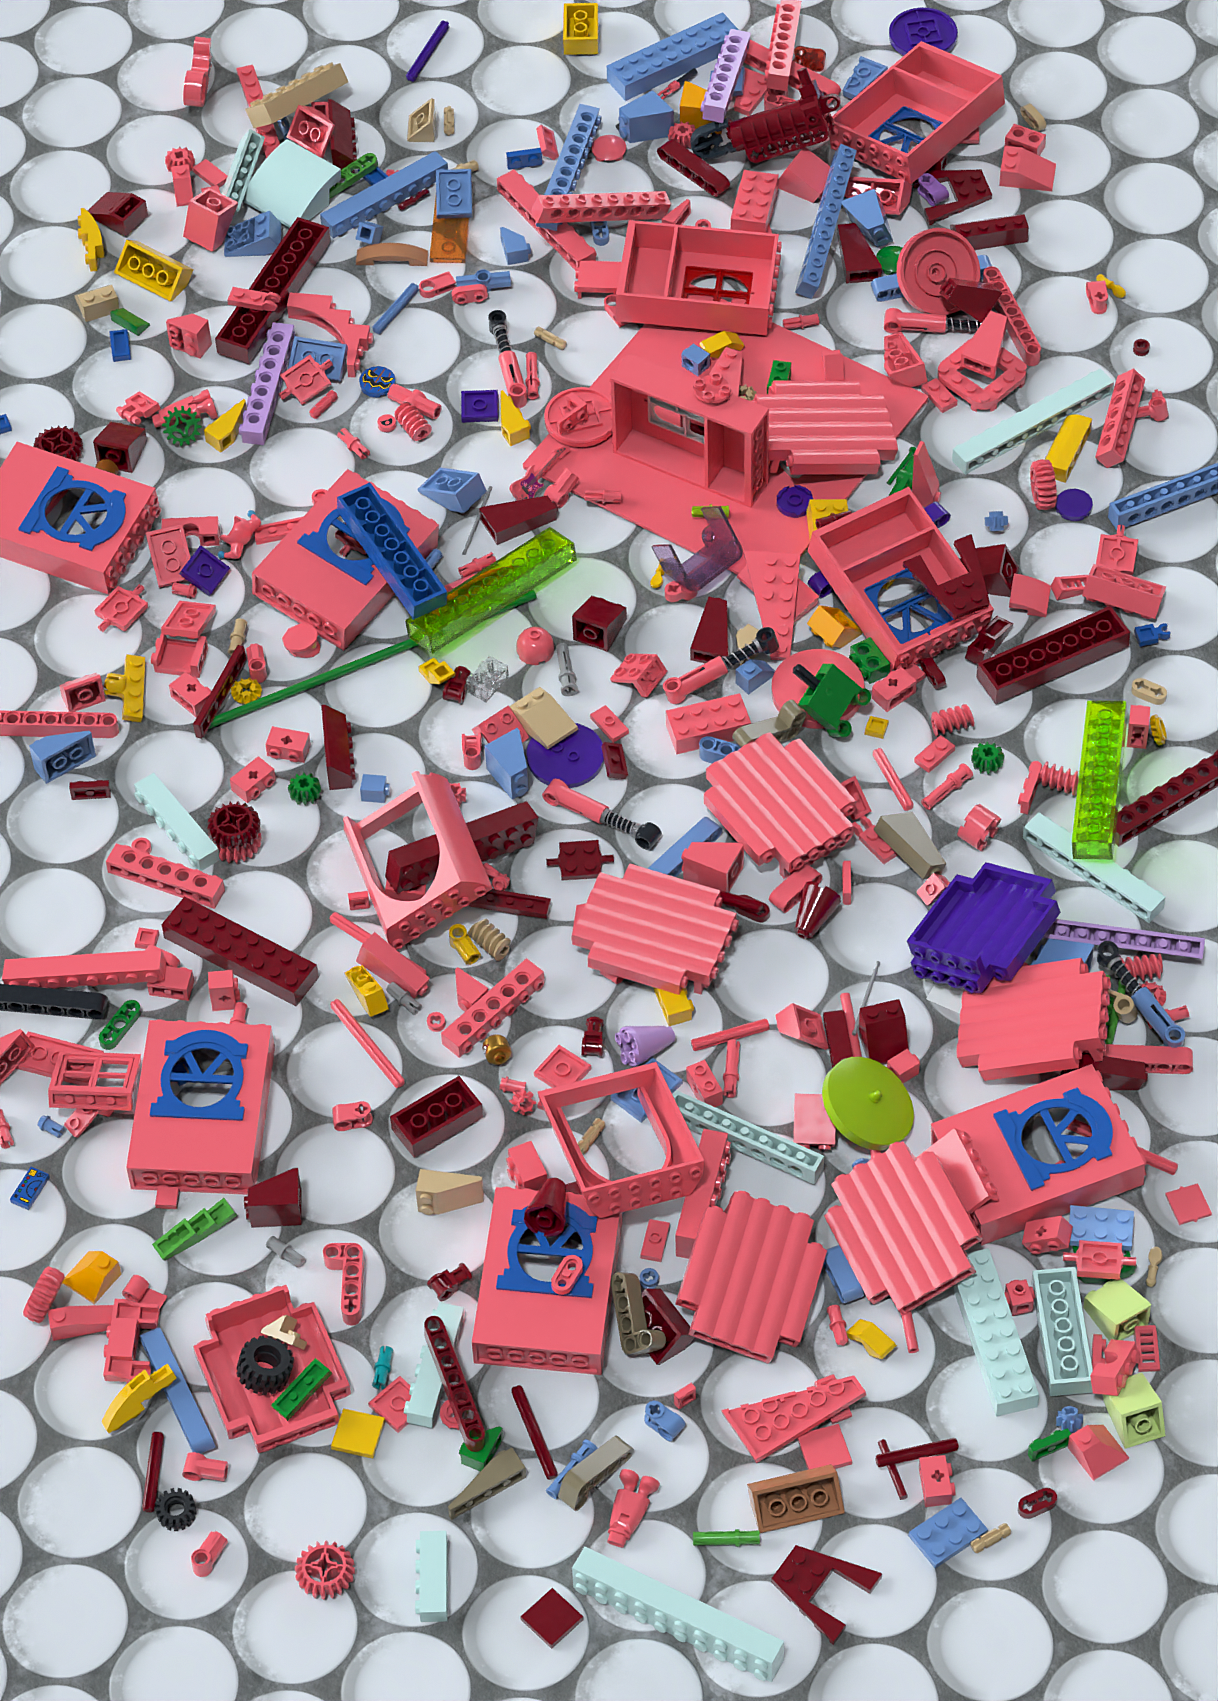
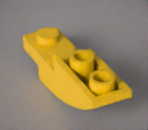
M81 208V215L78 216V226H81V228H78V238L82 239L83 246H85V250L88 252V254H85L86 265L89 264L90 272L97 271V258H104L101 233L92 215L85 208Z
M168 1363L151 1375L146 1370H143L117 1394L102 1419V1424L108 1433L120 1429L128 1420L139 1416L145 1410L141 1402L152 1398L156 1392L170 1386L177 1379Z

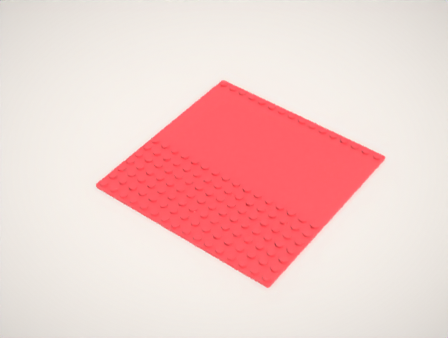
M687 295L688 299L713 301L712 296ZM720 298V301H719V302H728V301H726V300ZM773 322L772 327L768 328L767 335L737 333L745 345L740 351L743 352L740 386L746 384L747 387L752 386L756 394H767V385L773 360L792 362L791 381H826L822 351H831L830 349ZM644 324L589 388L600 390L611 398L610 376L612 372L618 369L620 361L625 359L629 353L693 379L708 376L718 358L710 357V367L700 376H696L682 367L681 354L684 349L689 348L693 343L701 348L699 345L701 341L722 331ZM843 356L844 381H858L862 394H883L890 422L893 426L894 436L897 439L928 401V396ZM660 406L654 407V411L660 419L680 427V414ZM612 433L610 437L596 445L588 447L569 446L570 452L566 453L561 459H557L544 473L542 478L555 484L563 471L568 469L579 478L570 492L584 498L586 490L603 491L605 489V491H622L621 503L604 502L602 504V501L590 502L738 575L747 565L744 550L763 551L766 549L774 553L800 554L801 557L809 547L810 538L807 515L799 518L783 515L776 506L777 495L780 490L787 486L790 488L794 487V485H800L811 491L813 499H848L867 474H803L799 478H792L779 465L776 473H769L768 471V484L753 506L749 508L613 453ZM548 434L525 460L523 468L528 470L530 466L535 465L533 471L535 473L553 454V450L568 445L555 440ZM710 504L712 506L728 505L729 518L712 517L710 519L709 517H692L691 509L693 506H709Z

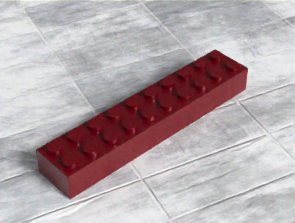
M300 217L296 218L249 288V290L278 294L281 298L279 303H276V310L261 311L237 306L215 338L218 354L248 364L251 362L266 340L268 329H271L273 322H278L286 310L289 294L298 292L331 243L329 227Z

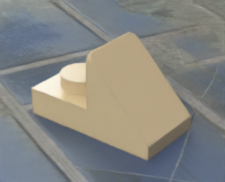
M284 1315L265 1326L260 1332L303 1350L307 1344L306 1341L300 1339L301 1334L293 1332L297 1319L288 1315Z

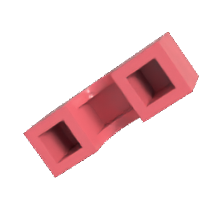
M218 516L162 519L161 529L182 524L185 537L190 535L199 537L201 546H219L220 526Z
M1110 1340L1104 1351L1106 1364L1097 1363L1090 1375L1093 1394L1119 1395L1121 1389L1125 1387L1129 1375H1132L1134 1366L1140 1360V1352L1137 1350L1135 1341Z

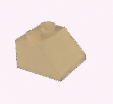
M112 285L74 295L86 322L108 316L112 310L119 309L118 297Z

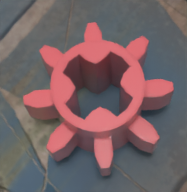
M449 783L460 807L462 801L466 802V788H461L460 783Z
M521 1088L520 1092H513V1098L509 1100L514 1105L512 1110L514 1112L519 1111L522 1115H525V1112L528 1111L532 1112L533 1104H536V1101L531 1099L534 1094L530 1091L526 1093V1090Z

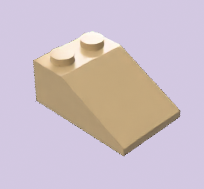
M541 687L533 690L509 706L526 733L547 749L578 730V726L557 701Z
M420 1169L415 1190L418 1212L426 1215H439L484 1202L482 1177Z

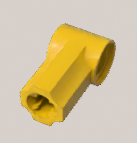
M461 924L451 926L449 929L450 946L456 949L465 964L471 965L477 962L481 957V953L468 936L466 927Z

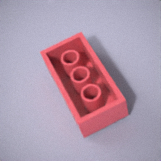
M743 171L731 215L730 230L767 232L778 193L779 174Z
M740 693L666 710V727L676 755L698 750L700 740L706 736L732 742L734 741L732 735L739 727L751 724Z

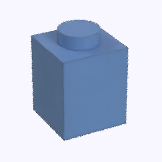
M368 221L359 222L356 240L368 244L380 243L384 226Z
M363 774L360 787L361 801L385 803L386 795L389 796L390 784H387L386 776Z

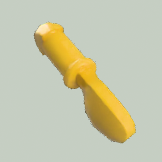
M1103 274L1097 275V281L1105 280L1106 287L1112 289L1113 295L1118 298L1125 297L1126 291L1123 287L1114 284L1113 281L1107 279Z
M662 557L659 561L658 568L655 570L656 574L650 581L652 588H658L663 584L662 575H664L665 568L668 565L666 557Z

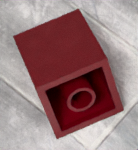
M949 278L947 281H944L939 292L947 301L981 323L1002 294L991 283Z
M110 422L93 441L97 463L100 460L108 459L117 465L119 471L133 473L147 442L145 428Z
M1006 544L976 548L987 594L1010 597L1014 573L1018 574L1019 567ZM960 558V561L962 562V564L964 565V567L967 569V567H966V565L964 564L962 558Z
M591 596L572 615L573 640L608 652L627 620V608L621 604Z
M899 999L860 1008L859 1038L866 1058L885 1065L894 1056L906 1049L909 1050L906 1019Z
M292 1168L248 1188V1196H244V1209H246V1220H250L251 1228L302 1225V1188L298 1168Z

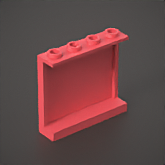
M954 1128L924 1152L933 1151L938 1156L970 1215L988 1200L992 1199L998 1202L1000 1199L996 1193V1186L988 1177V1170L979 1160L980 1155L971 1144L972 1139L966 1131Z

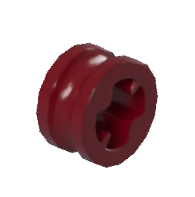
M1137 339L1134 342L1133 352L1135 355L1146 356L1149 353L1150 343L1147 340Z

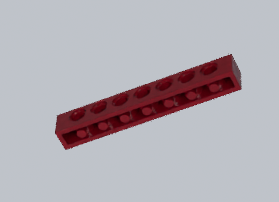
M1218 750L1207 759H1202L1192 768H1187L1177 777L1170 778L1162 786L1155 787L1147 795L1140 796L1134 803L1125 805L1119 812L1110 814L1105 819L1104 832L1119 847L1217 788Z

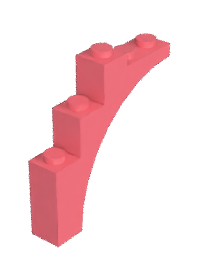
M290 293L287 303L288 318L313 323L327 330L340 344L348 345L346 354L348 377L355 378L356 372L360 370L361 365L359 357H362L363 351H368L369 344L373 343V333H370V325L355 324V319L351 316V310H337L336 303H333V296Z

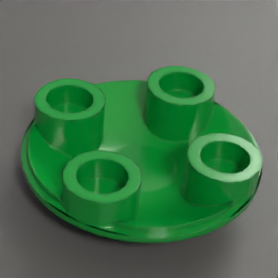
M887 246L878 251L876 257L882 266L884 274L892 275L897 272V261L903 247Z

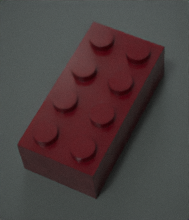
M457 1076L391 1115V1129L410 1154L416 1158L483 1118L482 1103L462 1078Z

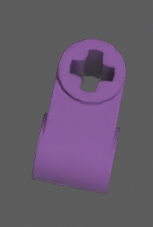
M924 173L918 178L920 184L918 194L931 206H936L949 198L947 188L931 174Z

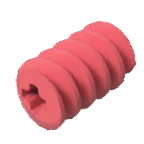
M403 403L396 409L394 413L395 419L398 420L411 439L419 441L430 434L432 427L424 419V416L420 414L416 406Z
M963 704L961 708L955 706L954 710L952 708H948L946 711L942 709L939 711V714L934 711L931 715V725L935 736H938V730L944 735L945 728H948L949 732L952 733L953 726H955L957 731H960L961 724L964 729H967V723L974 727L973 714L967 704Z
M1046 761L1041 769L1038 784L1042 780V786L1045 787L1049 783L1050 789H1054L1057 785V791H1061L1064 788L1066 794L1072 789V795L1076 796L1081 785L1082 776L1078 777L1077 770L1071 775L1070 768L1064 773L1063 766L1056 770V764L1049 768V762Z
M1160 953L1157 955V958L1154 954H1151L1149 959L1146 955H1143L1141 960L1138 956H1134L1133 961L1130 957H1126L1125 962L1122 959V963H1125L1127 970H1131V975L1136 977L1135 980H1137V976H1140L1141 980L1144 981L1145 975H1148L1149 979L1152 980L1153 974H1156L1158 979L1161 978L1163 964Z

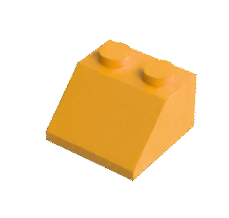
M819 605L807 622L812 628L811 631L815 635L821 636L824 639V643L831 648H842L863 634L859 626L839 608Z

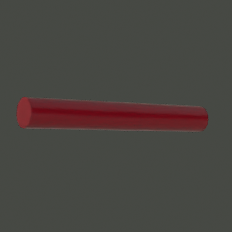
M885 1439L878 1441L881 1453L890 1452ZM895 1464L888 1465L887 1468L899 1499L904 1500L908 1495Z

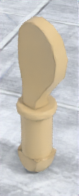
M1157 1246L1150 1250L1148 1256L1151 1264L1148 1266V1277L1146 1279L1148 1287H1153L1156 1284L1157 1265L1162 1260V1251Z

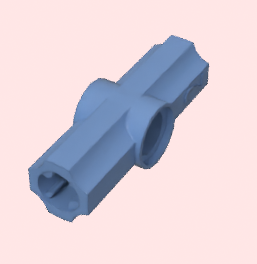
M482 269L477 271L475 275L456 276L457 287L482 284L487 287L488 292L492 288L511 286L510 271L490 273L488 270Z

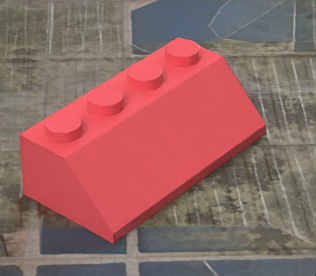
M1093 564L1082 596L1092 602L1100 601L1112 608L1115 606L1122 608L1127 613L1135 612L1141 614L1143 618L1155 619L1166 586Z

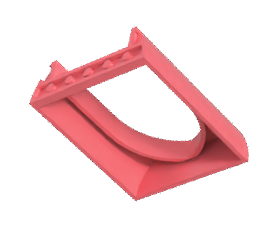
M419 771L413 772L412 776L416 784L414 787L358 823L348 816L343 818L344 832L386 939L396 950L401 949L408 942L418 938L430 928H434L444 919L451 917L455 912L463 907H467L471 902L493 889L448 779L435 773L425 775L420 774ZM424 803L440 847L437 874L431 887L421 899L415 901L395 900L390 898L384 891L364 840L419 804Z
M657 1062L538 1091L540 1102L588 1207L599 1218L688 1196L694 1191L703 1173L704 1159ZM638 1088V1098L664 1150L666 1159L662 1169L611 1181L599 1175L588 1165L561 1107Z

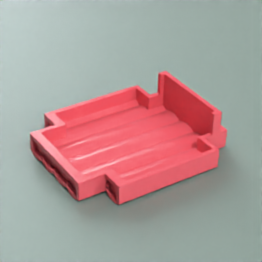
M773 381L772 386H769L768 394H755L754 400H751V402L769 408V473H776L780 460H786V465L789 467L791 475L877 474L880 460H894L897 454V440L894 436L893 426L890 422L883 394H862L858 381Z
M769 732L706 768V779L713 786L704 793V804L738 843L744 844V850L758 866L769 863L775 857L780 862L779 874L783 879L789 877L805 863L811 866L821 857H826L833 850L845 846L848 840L854 836V825L846 816H850L855 811L856 800L801 739H796L783 747L773 734Z
M629 864L623 879L600 872L573 930L572 944L590 950L588 955L589 968L680 995L682 988H686L688 980L694 981V993L702 995L704 988H708L712 979L717 977L718 964L724 961V950L726 947H730L732 941L731 934L733 931L736 932L739 920H736L737 913L721 909L723 898L720 897V890Z
M1082 958L1021 966L1011 981H1001L993 976L982 993L963 991L960 1026L958 1029L957 1058L962 1067L978 1065V1071L984 1081L1079 1068V1059H1082V1051L1084 1050L1089 1051L1094 1062L1103 1061V1052L1106 1051L1105 1039H1107L1106 1022L1109 1020L1107 1006L1110 1005V996L1108 989L1111 988V981L1104 971L1089 973L1088 965L1084 964Z
M903 1141L894 1142L886 1152L874 1154L870 1161L865 1164H857L849 1174L837 1176L831 1184L842 1205L831 1207L824 1217L864 1293L873 1305L890 1295L898 1311L904 1315L976 1273L965 1250L981 1242L983 1238L938 1156L933 1151L923 1152L917 1159Z
M735 1191L724 1212L722 1208L717 1206L707 1207L703 1213L675 1303L695 1311L688 1335L768 1364L773 1359L778 1342L796 1348L803 1334L827 1250L821 1244L816 1242L808 1243L814 1220L806 1213H793L787 1206H774L765 1198L755 1199L746 1191Z
M283 1285L276 1286L262 1294H254L243 1301H235L221 1309H213L210 1313L206 1314V1326L212 1339L203 1340L194 1345L193 1348L229 1439L238 1438L250 1432L258 1453H262L279 1445L293 1442L298 1438L310 1436L319 1430L331 1428L339 1423V1415L333 1401L350 1395V1385L314 1302L301 1304L294 1309L288 1287ZM288 1315L297 1319L293 1332L301 1334L300 1339L306 1341L307 1344L304 1350L287 1344V1350H291L293 1353L292 1357H294L293 1368L287 1385L280 1392L276 1390V1393L272 1395L270 1392H267V1395H262V1392L256 1394L253 1393L254 1390L246 1389V1384H241L239 1381L240 1377H237L236 1367L242 1347L244 1348L247 1341L250 1342L254 1337L258 1339L259 1336L264 1335V1338H268L267 1335L260 1333L261 1329L280 1317ZM316 1358L332 1374L287 1421L271 1405ZM257 1362V1364L263 1368H273L268 1363Z

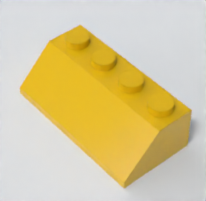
M126 240L114 273L169 301H173L187 287L194 269L139 241Z

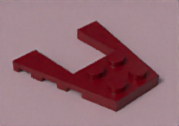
M982 169L929 170L925 172L931 174L940 183L948 181L956 202L924 208V214L929 226L933 225L934 221L949 218L950 214L955 212L961 213L964 211V208L971 205L974 207L992 199V192ZM918 179L912 183L913 188L920 186Z
M972 534L955 540L953 544L969 573L937 585L921 555L903 562V567L907 568L913 574L912 576L926 587V591L933 595L939 601L938 603L954 619L987 607L990 603Z
M795 1545L771 1578V1583L790 1602L792 1601L799 1608V1611L810 1619L814 1627L820 1633H823L829 1639V1642L834 1645L846 1629V1624L810 1602L832 1572L871 1594L882 1579V1573Z

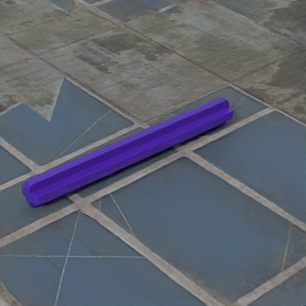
M442 20L407 72L406 79L413 82L448 30V21Z

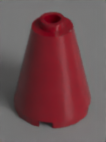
M806 882L803 888L794 926L796 935L802 939L812 938L841 903V897L837 892L827 886L824 889L818 887V882Z
M547 1179L525 1210L524 1222L532 1232L537 1234L539 1231L544 1233V1236L549 1237L556 1236L563 1231L566 1225V1185L561 1179Z

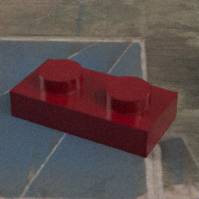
M604 742L601 748L607 777L626 779L628 771L622 744Z
M109 780L70 782L69 784L72 800L111 798Z

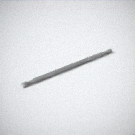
M489 486L481 507L486 505L490 491L493 488L492 486ZM478 513L477 518L474 522V525L466 542L465 549L462 552L463 555H466L467 548L470 545V542L480 520V513Z
M880 961L876 962V967L873 970L861 1007L866 1006ZM859 1014L855 1023V1028L852 1031L853 1036L856 1035L857 1028L859 1027Z

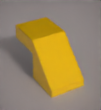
M722 331L699 344L703 350L710 354V357L718 359L725 347L741 351L745 346L737 333Z
M435 658L418 666L419 672L431 684H441L455 676V672L445 661L439 663Z
M859 1319L846 1331L848 1338L861 1342L869 1356L883 1359L897 1346L873 1322Z

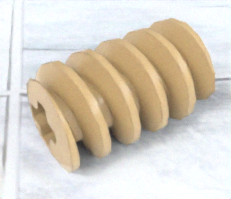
M487 918L475 923L469 929L468 936L477 942L480 947H483L496 961L502 960L508 954L511 940L505 938V934L500 933V930L495 928L492 923L489 924Z

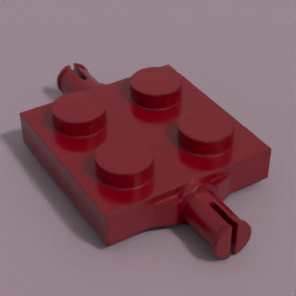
M599 840L559 842L560 852L558 858L546 859L547 867L559 866L561 881L595 879L601 872L602 863H614L613 854H601Z

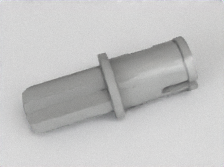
M395 982L388 984L386 991L398 1001L399 1005H403L413 1015L418 1013L413 1006L421 1010L422 1005L410 996L409 991L405 992Z
M271 1236L268 1239L266 1247L277 1253L280 1259H286L296 1267L303 1265L305 1257L293 1250L290 1244L286 1245L275 1236Z

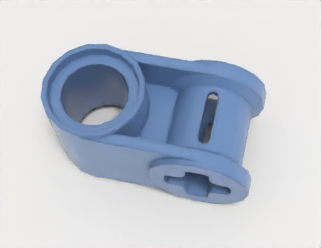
M659 1401L647 1403L644 1417L645 1424L659 1433L665 1440L672 1441L685 1427V1421L681 1416L672 1412Z

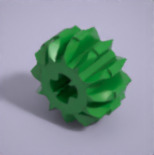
M987 741L985 745L979 743L978 747H974L971 761L974 769H979L980 774L986 771L989 775L990 771L996 773L998 769L1002 768L1005 755L1001 747H996L995 743L990 745Z
M305 772L301 776L296 774L295 779L291 778L288 785L290 798L295 800L297 805L301 802L305 806L307 802L313 804L314 799H319L322 790L318 777H314L312 773L308 776Z

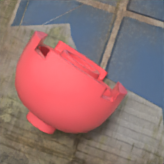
M536 626L525 629L518 636L516 651L520 660L530 665H539V662L545 661L546 663L549 661L555 651L553 638L550 633Z

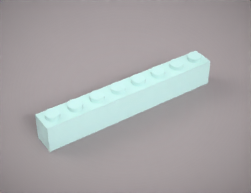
M1038 812L1024 826V840L1146 922L1150 923L1164 909L1166 897L1160 891L1154 890L1145 881L1139 880L1127 869H1123L1112 859L1105 857L1097 849L1090 847L1082 839L1075 837L1064 827L1054 823L1049 817Z

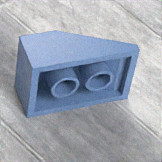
M441 467L417 489L419 493L448 510L460 513L468 511L470 506L481 499V496L487 491L479 473Z
M90 731L45 736L29 745L34 769L46 784L96 757Z

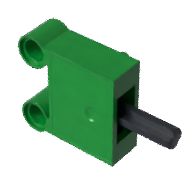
M797 664L793 668V674L809 686L799 701L798 706L826 728L830 736H849L852 731L851 724L847 720H840L849 704L862 706L869 704L871 700L870 691L866 688H861L834 664H822L816 676L801 664Z

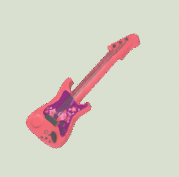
M563 446L553 450V454L535 473L533 472L535 465L530 466L522 479L510 485L509 489L513 497L517 501L534 498L535 492L544 486L538 480L557 459H561L566 453L570 452V447Z

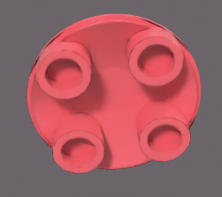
M604 135L598 137L593 142L591 149L597 161H620L626 152V143L618 136Z
M715 372L711 375L695 379L693 391L695 396L701 401L720 403L730 396L731 386L727 380L722 378L720 373Z

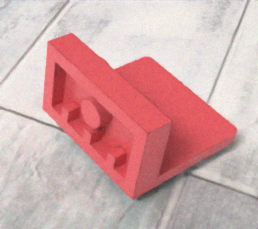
M630 653L614 671L610 680L611 682L633 683L641 697H648L667 670L657 654Z
M509 705L471 729L475 735L482 733L488 743L515 728L520 730L522 742L529 738Z

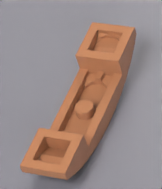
M403 243L372 244L357 249L356 265H374V261H409V266H427L428 250Z

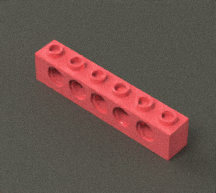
M1134 368L1118 375L1095 456L1106 468L1123 462L1146 380Z
M116 843L106 860L108 873L181 898L185 896L215 909L225 892L223 879L216 875L205 874L198 869H191L183 864L167 861L163 857H155L145 851L132 849L127 845Z
M526 958L441 1032L442 1044L459 1058L463 1054L470 1052L478 1041H482L487 1036L488 1032L493 1028H497L505 1017L512 1015L521 1003H525L530 998V995L543 987L545 983L544 971Z

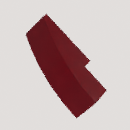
M996 616L979 631L978 637L968 646L965 659L977 664L990 658L1006 638L1014 623Z

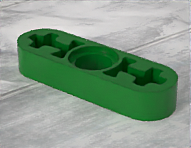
M136 1000L124 1002L100 1032L99 1043L103 1049H114L141 1015L139 1002ZM119 1021L126 1023L122 1028H116L114 1025Z

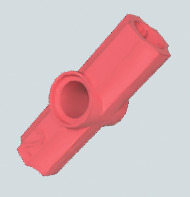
M392 384L387 393L389 399L400 404L409 403L414 405L421 414L431 419H437L442 410L440 404L427 399L424 393L417 389L410 391L398 384Z

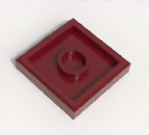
M551 1588L522 1614L520 1619L552 1649L581 1623L584 1617L555 1589Z

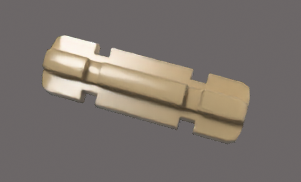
M451 106L444 108V133L447 136L454 133V109Z
M539 326L534 331L535 336L561 350L567 345L565 340Z
M600 1118L594 1120L593 1126H590L583 1135V1140L578 1142L582 1154L588 1151L589 1146L599 1136V1132H602L605 1128V1122Z
M1003 1523L998 1526L999 1529L994 1528L980 1536L981 1539L976 1538L971 1541L970 1546L975 1553H979L984 1550V1547L988 1548L1000 1541L1001 1537L1006 1538L1011 1534L1010 1527L1007 1523Z

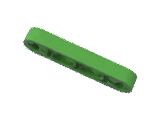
M367 153L341 170V178L346 180L343 183H336L335 187L333 185L329 188V199L375 170L378 166L376 155ZM354 169L360 170L356 174L351 173Z

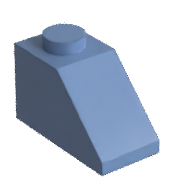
M500 227V238L507 265L529 262L528 254H531L530 244L526 243L525 237L505 227Z
M749 659L735 669L736 684L749 695L773 678L775 670L765 661Z

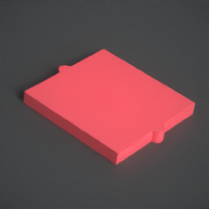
M1198 1183L1187 1187L1180 1186L1177 1190L1165 1193L1179 1225L1191 1221L1197 1222L1198 1219L1212 1215Z

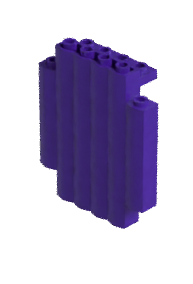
M988 862L984 863L974 878L956 874L907 939L910 952L914 955L910 962L914 974L921 979H932L935 983H948L953 988H965L970 993H982L993 976L1001 981H1011L1061 913L1057 901L1051 899L1056 892L1053 880Z

